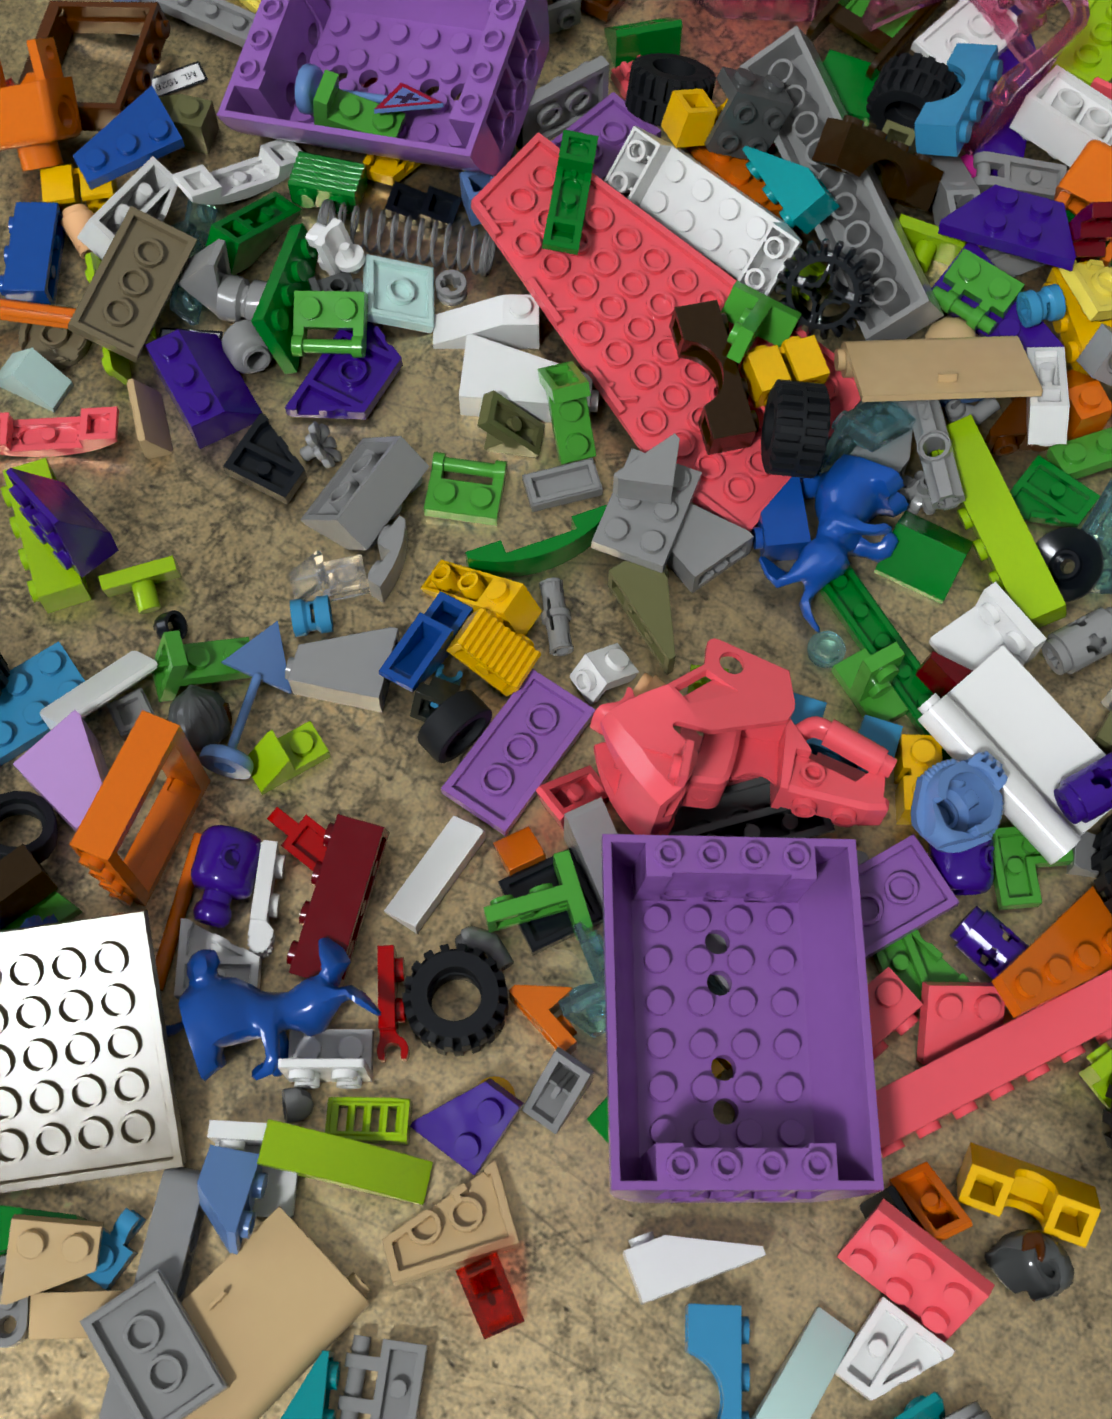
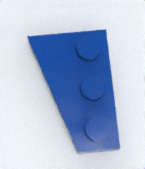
M151 85L73 154V158L90 190L143 166L152 156L159 159L185 145L180 133Z

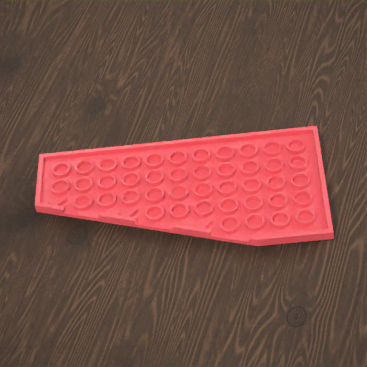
M538 132L471 200L472 211L585 373L590 376L592 383L638 449L646 453L671 435L676 434L680 438L677 464L702 472L701 481L692 502L698 507L751 533L753 527L758 525L762 510L792 477L766 474L761 458V437L766 405L754 408L750 395L747 399L750 410H755L759 421V430L756 432L750 447L707 455L698 421L704 405L717 396L716 383L709 371L695 361L678 357L669 326L675 307L717 300L720 311H722L737 280L594 173L591 176L578 255L543 249L542 243L560 148ZM729 322L728 336L734 326V324L731 322ZM802 329L799 331L793 330L790 336L807 337L806 332ZM757 336L748 352L760 345L770 347L774 346V344ZM818 342L830 371V375L824 384L829 394L831 409L829 441L861 403V398L854 377L843 378L841 371L835 370L834 353ZM744 358L742 359V361H741L740 364L738 365V370H739V374H740V377H741V378H742V375H741V373H740V368H741V366H742V363H743V361H744Z

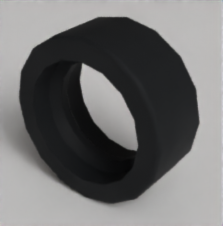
M468 689L459 691L445 700L427 718L417 736L418 743L438 763L444 764L452 761L465 752L482 735L490 723L492 710L473 691Z
M11 791L0 794V822L7 817L15 815H29L41 821L42 833L30 844L25 845L41 864L49 858L57 844L58 828L52 806L43 797L28 791ZM0 844V860L17 847Z

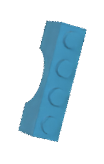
M957 43L947 61V70L955 73L957 76L956 82L961 84V88L947 98L924 104L914 123L916 153L958 157L964 143L970 141L974 123L979 122L985 102H989L995 82H999L1001 79L1003 61L998 60V45Z
M687 1304L685 1306V1352L703 1362L717 1382L720 1404L716 1419H750L749 1411H742V1392H749L750 1387L749 1363H742V1344H749V1316H742V1306Z

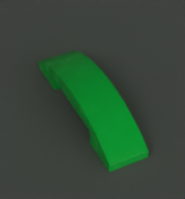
M563 130L542 243L543 249L578 255L599 136Z
M607 505L572 516L571 531L507 553L501 540L465 552L467 567L502 578L522 577L557 567L591 547L592 539Z

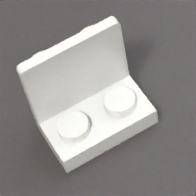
M994 582L983 590L977 604L972 609L933 635L929 640V644L938 654L970 670H975L1002 645L1024 666L1036 657L1047 638L1003 589Z
M290 1029L288 1059H278V1069L289 1082H294V1087L317 1089L320 1088V1082H337L336 1087L341 1089L362 1088V1082L373 1081L374 1031L373 1029H326L325 1032L309 1037L300 1031Z
M209 1120L207 1137L215 1143V1146L259 1154L267 1123ZM262 1166V1171L268 1173L267 1187L263 1199L255 1200L252 1211L256 1213V1217L268 1218L280 1206L290 1218H293L298 1174Z

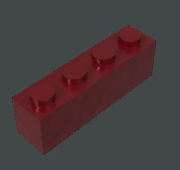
M337 814L335 823L330 822L328 824L323 839V846L327 847L323 862L318 861L312 873L311 885L315 886L311 901L306 900L299 916V924L303 925L299 940H293L288 951L286 962L291 965L289 973L307 979L320 973L321 961L318 940L324 937L332 939L343 947L349 959H352L390 834L385 827ZM349 966L342 976L339 987L344 986Z

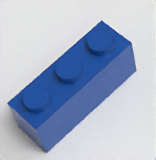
M16 202L14 216H10L8 223L10 243L4 248L5 274L0 276V293L6 299L47 305L55 304L66 233L61 226L62 212L58 203Z

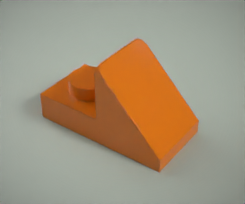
M514 985L508 990L509 999L555 1050L560 1047L569 1054L576 1050L577 1041L574 1036L577 1034V1031L563 1015L557 1018L553 1015L573 997L572 987Z
M927 1161L889 1179L890 1185L895 1187L916 1224L939 1242L973 1226L972 1220Z

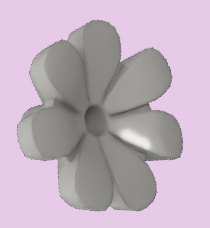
M314 421L308 426L309 434L305 437L307 445L300 449L301 457L307 462L316 457L318 460H321L325 468L335 467V463L342 460L341 453L334 449L337 447L336 441L332 436L328 437L330 430L325 424L321 423L319 425L317 421Z
M923 470L917 471L914 474V478L909 475L902 478L904 487L899 493L910 502L907 506V511L917 515L920 508H923L927 515L934 514L936 509L934 510L932 507Z

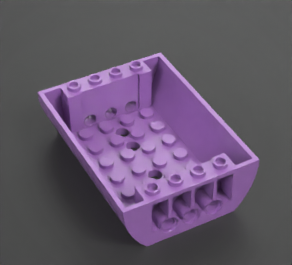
M261 0L217 116L225 125L238 133L497 175L510 161L549 51L547 0ZM309 63L320 67L323 74L325 69L339 75L348 73L346 78L339 81V89L389 95L401 82L424 94L431 87H439V90L430 97L443 102V107L401 111L405 113V121L398 138L315 125L314 114H302L296 106V77L302 65ZM370 78H378L376 83L371 84L369 87H364V84ZM461 93L459 100H455L457 95Z
M602 834L610 1194L615 1198L637 1203H813L859 1197L883 1191L884 1182L856 839ZM709 934L720 935L726 942V951L721 954L709 951L705 943L706 936ZM711 975L724 977L728 983L727 994L720 996L712 993L707 985L708 977ZM722 1058L731 1064L733 1074L730 1080H719L713 1075L711 1064L714 1059ZM725 1101L733 1107L735 1118L731 1124H721L716 1120L713 1113L716 1102Z

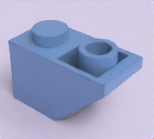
M210 1145L197 1181L200 1206L229 1253L238 1254L243 1238L249 1239L253 1232L256 1213L252 1209L255 1200H262L264 1197L268 1173L262 1171L261 1165H257L259 1154Z

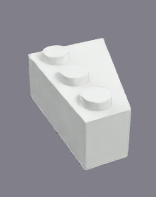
M152 156L87 221L77 238L102 260L130 206L163 222L178 187L172 180L173 174Z

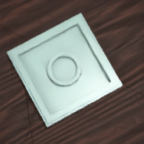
M366 254V261L363 265V292L368 294L367 321L431 333L435 327L434 267Z

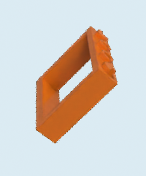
M141 711L69 844L79 855L80 859L78 862L90 869L88 874L100 881L99 886L110 892L109 897L120 901L125 906L130 907L133 902H136L146 907L211 782L180 725L146 711ZM162 769L167 779L123 861L117 852Z

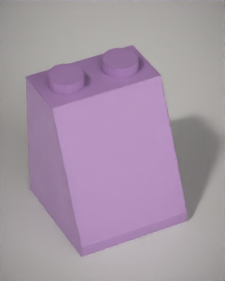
M76 710L72 711L13 763L32 788L52 806L75 832L109 772L99 741Z

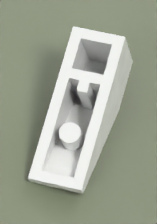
M503 294L435 314L433 349H465L467 334L477 335L515 349H539V305L531 294Z
M1027 347L1026 354L1043 389L1042 396L1026 397L1028 445L1048 447L1055 444H1066L1070 402L1065 347Z
M652 1231L628 1240L631 1248L624 1250L622 1254L641 1305L761 1259L766 1255L763 1246L670 1235L655 1238Z

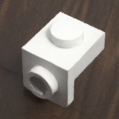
M615 643L586 653L570 674V679L588 704L591 705L598 702L606 690L633 681L639 671L620 645Z

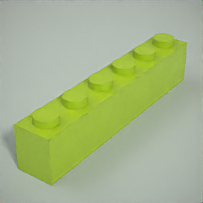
M970 414L946 425L965 495V501L960 503L961 508L957 510L964 529L972 528L976 536V540L972 541L979 560L981 562L987 560L992 569V572L987 573L990 583L996 582L1038 629L1067 617L1066 603L972 415ZM934 450L929 454V456L937 457L944 452V450Z

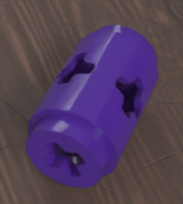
M1112 752L1060 781V786L1054 789L1055 800L1062 813L1071 823L1078 824L1081 821L1087 823L1112 808Z
M975 906L949 935L956 941L954 946L992 980L1029 946L988 909L983 912L978 906ZM1004 933L1009 936L1007 941L1002 937ZM982 955L988 958L986 964L980 961Z

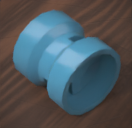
M1057 284L1043 286L1038 292L1034 290L1019 292L1016 299L1017 314L1020 322L1026 328L1039 325L1045 319L1049 322L1063 319L1066 312V302L1062 289Z
M328 595L316 596L313 601L307 602L303 599L290 600V613L295 637L307 636L311 631H319L322 634L334 632ZM312 609H314V615H315V621H316V622H314V620H313Z

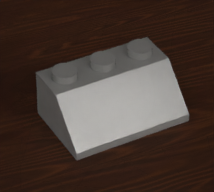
M402 436L362 438L300 520L306 526L348 550H368L377 543L380 532L388 521L394 519L402 509L401 504L409 493L415 491L420 486L423 480L422 476L429 468V465Z

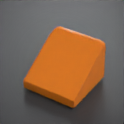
M529 826L493 843L508 876L546 859L543 848Z

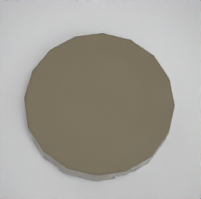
M51 304L54 306L74 308L64 304ZM22 323L19 329V344L22 350L35 349L58 370H64L77 364L87 355L92 341L65 328Z

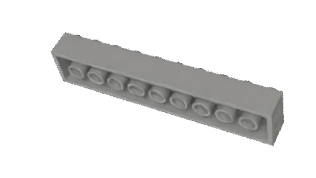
M796 25L740 65V68H745L753 74L764 77L766 75H773L784 83V88L794 103V107L774 140L782 159L809 168L824 183L840 205L839 208L814 228L819 240L822 242L823 239H829L831 250H834L839 240L843 241L844 247L841 252L846 255L852 247H855L857 252L852 259L857 262L860 258L865 257L867 260L866 265L860 271L869 270L873 272V277L864 282V284L875 286L873 294L864 295L870 298L873 304L871 308H861L865 312L866 317L862 322L857 321L865 340L906 339L941 318L944 314L872 164L860 177L834 172L812 161L827 118L843 120L844 115L848 114L814 44ZM839 267L837 275L841 284L849 287V291L854 292L849 275Z

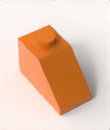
M1075 370L1067 371L1070 402L1067 439L1069 441L1103 430L1112 415V403L1098 380Z

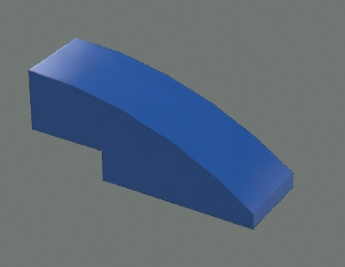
M440 591L425 614L420 612L379 669V675L410 692H414L420 682L424 683L449 656L450 653L446 649L462 628L466 619L473 613V608Z

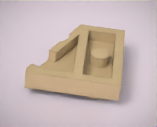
M14 1214L11 1219L0 1304H11L95 1272L99 1263L104 1222Z

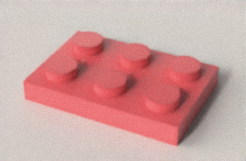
M884 1198L837 1255V1258L944 1343L990 1296L995 1286Z

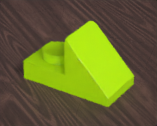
M311 721L279 738L276 737L273 730H270L248 754L254 763L251 777L262 795L331 757L329 750Z

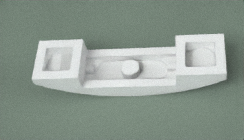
M277 139L260 145L259 156L212 172H209L202 164L173 174L172 180L193 203L219 205L236 202L262 193L290 177L298 151L302 150L294 142Z

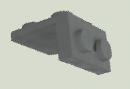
M722 67L716 79L727 96L728 101L705 141L707 150L749 160L742 150L745 146L767 153L794 107V103L784 88V83L773 75H766L764 77L753 74L745 68H738L736 70Z

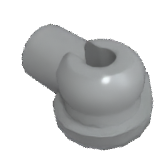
M984 398L975 406L961 403L958 399H953L945 406V417L952 423L971 414L978 426L1001 407L995 398Z
M468 926L461 930V934L456 936V948L457 943L467 944V949L473 951L475 947L483 950L488 958L491 956L497 962L499 971H504L514 963L495 932L489 933V930Z

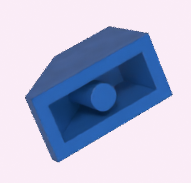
M791 477L762 510L758 526L752 529L754 549H760L761 556L768 558L771 562L797 560L802 548L811 541L800 477Z

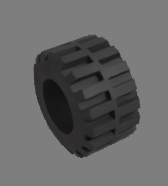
M907 52L901 53L900 57L893 56L889 62L884 64L868 96L866 111L870 114V122L876 124L875 129L882 131L887 120L915 130L914 123L925 103L947 98L961 88V84L956 82L957 76L955 73L949 72L947 70L948 66L943 62L940 64L935 61L936 58L932 56L924 57L922 53L915 52L914 55H910Z
M669 53L642 55L632 61L625 107L637 118L650 124L661 126L673 90L703 88L712 101L716 74L701 62L685 56Z
M776 380L767 399L762 426L761 458L766 474L814 478L824 460L830 429V398L824 384Z
M457 943V949H450L449 944L440 945V952L434 954L432 950L424 953L425 960L422 963L416 960L411 967L413 972L411 977L406 976L404 982L406 990L405 993H402L405 1014L415 1036H418L422 1044L429 1049L432 1046L436 1048L437 1053L446 1055L447 1052H454L455 1057L464 1056V1051L472 1050L474 1054L481 1051L480 1046L484 1043L490 1045L495 1040L496 1032H501L505 1025L504 1019L506 1015L508 1016L509 1009L505 977L502 970H498L497 962L491 956L487 959L484 956L483 950L477 947L470 951L467 949V944ZM453 980L470 982L479 989L481 994V1002L477 1010L468 1018L459 1021L445 1020L435 1014L432 1008V999L435 992L443 984Z

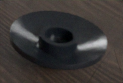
M1064 527L1050 531L1037 541L1036 545L1065 602L1078 600L1094 589L1103 572L1104 557L1100 545L1090 534L1077 528ZM1073 561L1075 563L1074 570L1069 574H1065L1064 566L1066 563Z

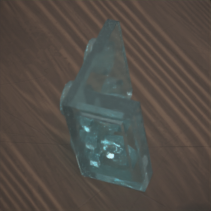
M861 401L856 408L850 411H842L832 424L834 432L830 440H828L824 460L817 475L821 476L826 473L844 454L850 455L857 445L868 449L870 452L878 450L909 432L916 419L892 401Z
M582 922L573 925L595 982L575 987L571 990L569 996L559 1000L558 1003L565 1018L591 1037L596 1038L606 1032L604 940L597 930L591 931Z

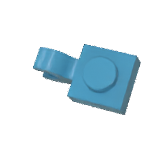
M126 1208L116 1220L112 1232L103 1227L98 1267L95 1272L89 1273L87 1276L105 1290H111L137 1254L128 1244L142 1228L146 1219L132 1209L130 1211Z

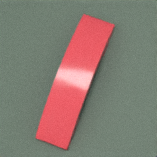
M117 406L81 408L80 416L13 420L9 412L0 413V455L55 457L86 453L110 446L117 442L119 409Z

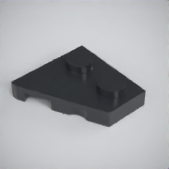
M263 413L259 414L223 465L225 474L287 505L307 477L304 467L296 456L291 454L288 445L281 436H278L270 425L269 419Z

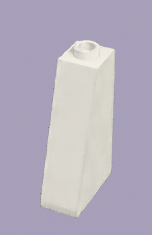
M467 334L459 390L460 415L479 417L483 395L494 390L538 421L551 422L547 395L540 383L538 369L559 363L477 335ZM582 372L589 381L591 396L586 397L590 415L591 412H598L599 391L592 390V379L587 373Z

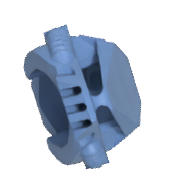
M988 751L979 752L967 760L958 761L951 758L950 760L946 759L945 761L937 762L936 765H932V768L929 767L924 774L917 777L911 806L913 828L936 850L943 853L963 852L991 840L993 834L998 829V825H1000L1004 809L1002 807L1004 804L1002 794L999 790L1006 784L1008 777L1002 768V764Z

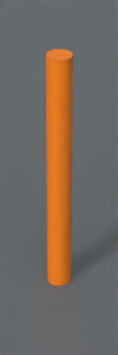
M202 833L193 834L155 959L160 991L164 990L179 940L181 918L186 917L195 887L191 879V869Z

